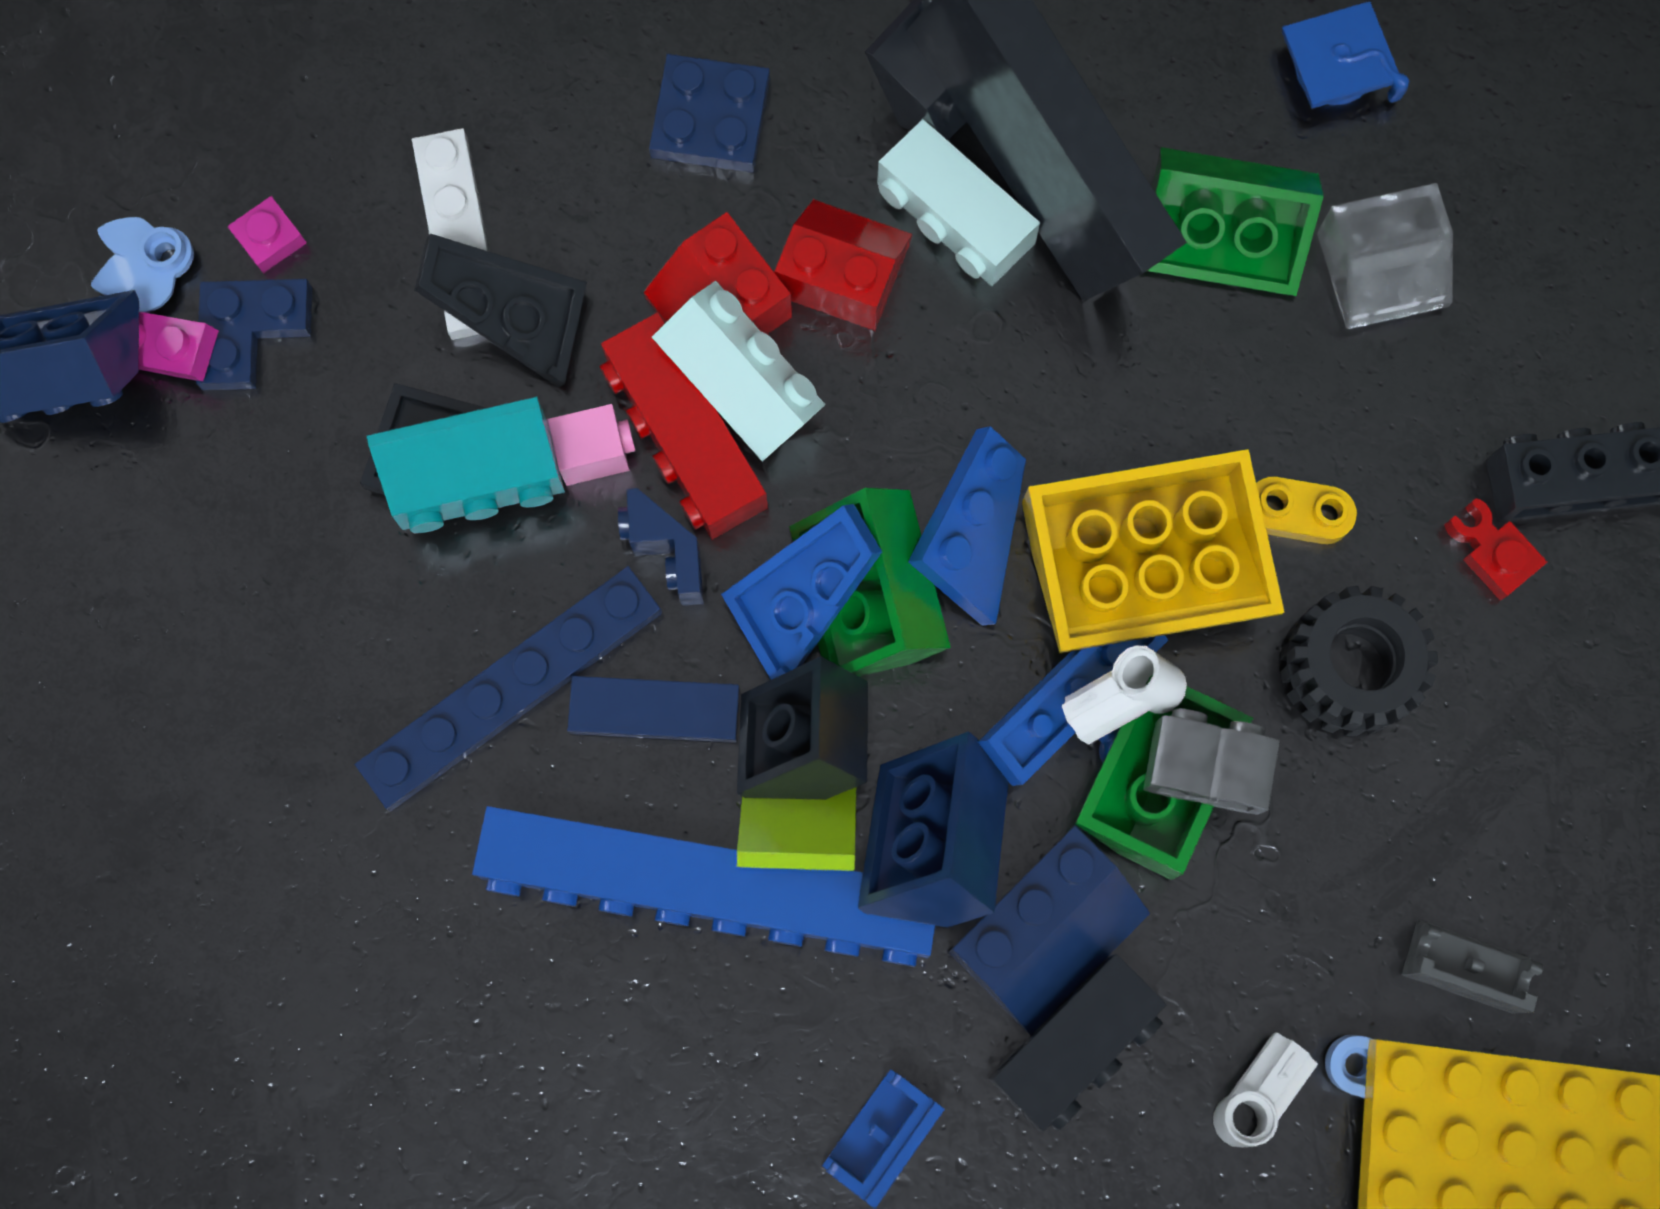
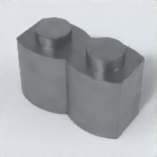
M1174 709L1172 716H1162L1156 721L1143 790L1249 814L1259 815L1268 810L1280 741L1264 736V727L1253 723L1234 721L1230 722L1229 729L1207 724V715L1186 709Z

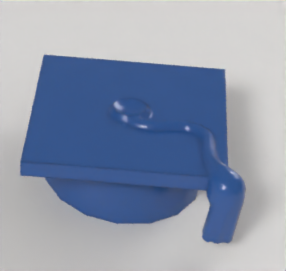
M1370 1L1282 27L1283 37L1296 67L1297 80L1305 91L1311 108L1326 104H1348L1360 98L1363 93L1387 86H1392L1387 92L1389 102L1391 103L1400 100L1406 92L1409 78L1399 73Z

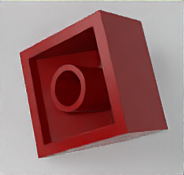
M813 199L793 224L774 273L791 293L792 302L875 331L911 242L912 234Z
M728 212L683 241L644 291V296L655 311L659 313L664 323L691 297L714 281H717L724 290L732 293L738 299L743 312L761 332L769 334L792 318L791 293Z

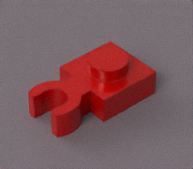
M1476 498L1465 507L1468 513L1473 516L1475 527H1467L1456 515L1445 523L1444 526L1447 533L1454 540L1471 545L1474 551L1463 560L1501 601L1543 567L1547 561L1511 521L1497 530L1492 524L1490 508L1485 502Z

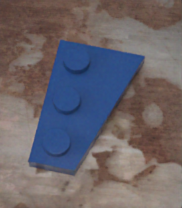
M854 504L840 507L721 594L771 680L804 663L882 553L881 548Z

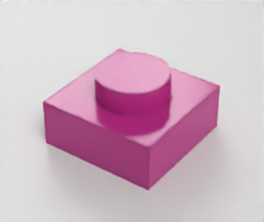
M272 196L227 226L262 273H265L306 244L302 235Z

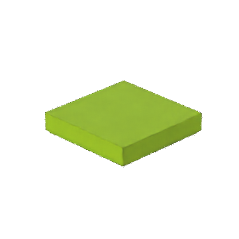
M856 787L826 800L742 797L737 867L854 871Z

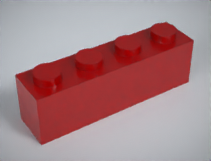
M657 312L602 342L601 347L606 362L599 367L613 393L617 394L623 390L633 407L625 411L639 437L643 439L650 435L659 452L652 455V458L666 483L670 484L677 480L686 497L680 500L679 504L694 530L704 526L711 540L768 509L767 494L717 410L652 338L665 324Z

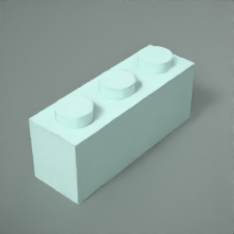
M924 119L879 161L878 188L884 199L894 208L901 209L904 207L917 219V225L922 233L936 244L942 241L956 254L955 257L958 264L971 277L979 278L981 276L988 284L993 286L1035 244L1040 222Z
M714 281L691 297L652 336L655 342L761 461L765 460L825 406V403L817 396L813 384L805 376L798 374L780 354L775 341L756 327L743 312L738 299L732 293L724 290L717 281Z

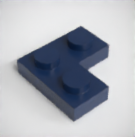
M307 279L200 282L198 322L206 323L219 331L204 381L196 380V384L202 390L256 389L258 338L311 337L312 286Z

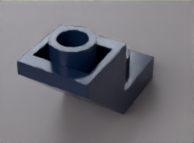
M638 488L626 489L627 507H618L620 539L629 540L635 556L675 553L674 557L665 558L668 590L678 591L682 606L704 604L701 556L697 537Z

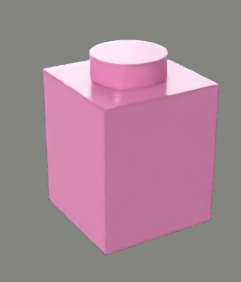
M612 404L547 419L558 468L566 486L630 471L626 453L635 451L628 419L617 420Z

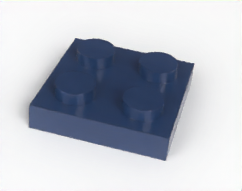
M667 54L649 146L651 158L754 173L770 82V68Z

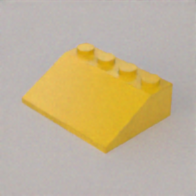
M1249 449L1030 486L1026 491L1022 507L1031 552L1060 653L1285 613Z

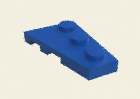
M991 426L976 429L908 563L982 626L995 625L997 622L1026 459Z

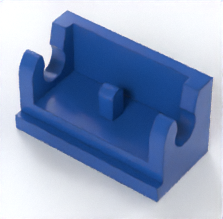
M890 1069L822 1164V1167L875 1209L945 1109Z

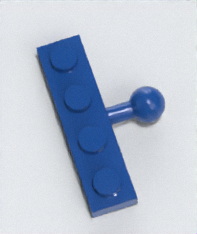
M1165 635L1071 651L978 741V744L1011 786L1023 785L1076 733L1067 722L1062 705L1065 704V697L1112 671L1115 661L1126 649L1133 646H1146L1157 652L1168 639ZM1119 728L1098 739L1100 741L1099 756L1102 763Z

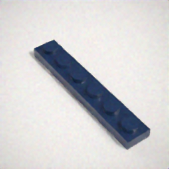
M627 566L354 765L383 806L390 812L571 681L572 676H578L663 614L661 608L630 567Z

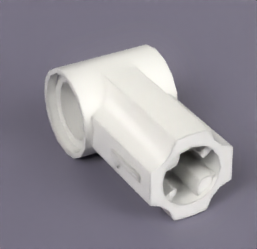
M1133 646L1119 655L1112 671L1065 697V704L1062 705L1067 722L1072 726L1078 738L1087 744H1091L1148 711L1160 714L1172 711L1185 696L1186 678L1178 667L1146 646ZM1153 675L1150 682L1146 685V682L1148 681L1149 677Z
M1277 1032L1273 1033L1229 1096L1224 1097L1217 1104L1213 1113V1125L1217 1135L1223 1142L1233 1147H1252L1266 1143L1274 1136L1278 1127V1120L1318 1064L1307 1051L1294 1041L1283 1037ZM1240 1103L1250 1106L1255 1111L1257 1117V1127L1249 1137L1239 1133L1233 1123V1112Z

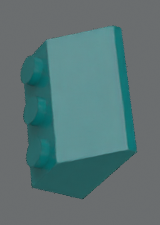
M537 397L367 436L369 449L391 515L402 530L410 529L413 533L430 532L441 528L444 525V520L465 516L467 520L486 519L496 515L500 507L520 503L521 507H537L551 502L553 495L565 492L550 428Z

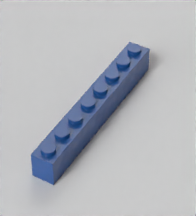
M486 806L472 875L482 880H488L486 891L520 897L522 887L544 890L542 901L576 907L577 898L584 897L600 900L599 911L631 917L635 906L656 910L655 921L688 927L690 916L713 920L711 931L745 937L747 927L770 930L768 941L802 947L803 937L826 940L825 951L859 957L860 947L883 950L882 961L912 967H916L917 957H930L935 925L870 915L859 910L857 907L863 872L737 867V850L489 806Z

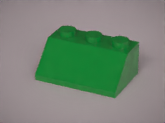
M1161 147L1152 188L1187 243L1147 271L1296 296L1324 197L1319 173Z
M863 488L789 526L792 541L794 542L843 505L854 504L882 550L881 555L819 640L818 646L821 657L860 677L910 665L951 648L935 585L908 563L922 536L910 490Z
M1153 675L1149 677L1148 681L1146 682V685L1150 682ZM1188 686L1182 701L1174 708L1203 713L1208 716L1207 724L1229 729L1230 722L1252 723L1254 719ZM1172 710L1160 714L1148 711L1119 728L1075 824L1119 855L1173 880L1183 875L1214 806L1143 790L1155 723L1162 716H1172L1173 712Z

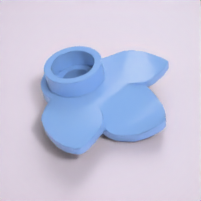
M127 217L108 222L99 227L97 231L102 241L115 255L99 271L91 286L95 291L103 295L135 290L139 298V312L149 313L155 311L173 295L176 278L184 274L191 266L194 257L192 243L183 232L170 227L153 228L140 217ZM175 250L171 258L161 262V256L165 251Z

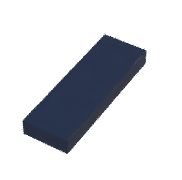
M572 676L567 731L569 734L736 743L740 687L738 684Z

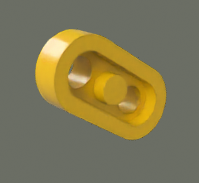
M1267 477L1256 483L1267 535L1318 544H1332L1344 538L1356 522L1357 510L1355 503L1349 494L1340 488L1281 477ZM1271 495L1279 497L1283 502V510L1276 511L1271 509L1266 502V497ZM1330 505L1334 507L1338 518L1336 520L1325 518L1321 512V506Z

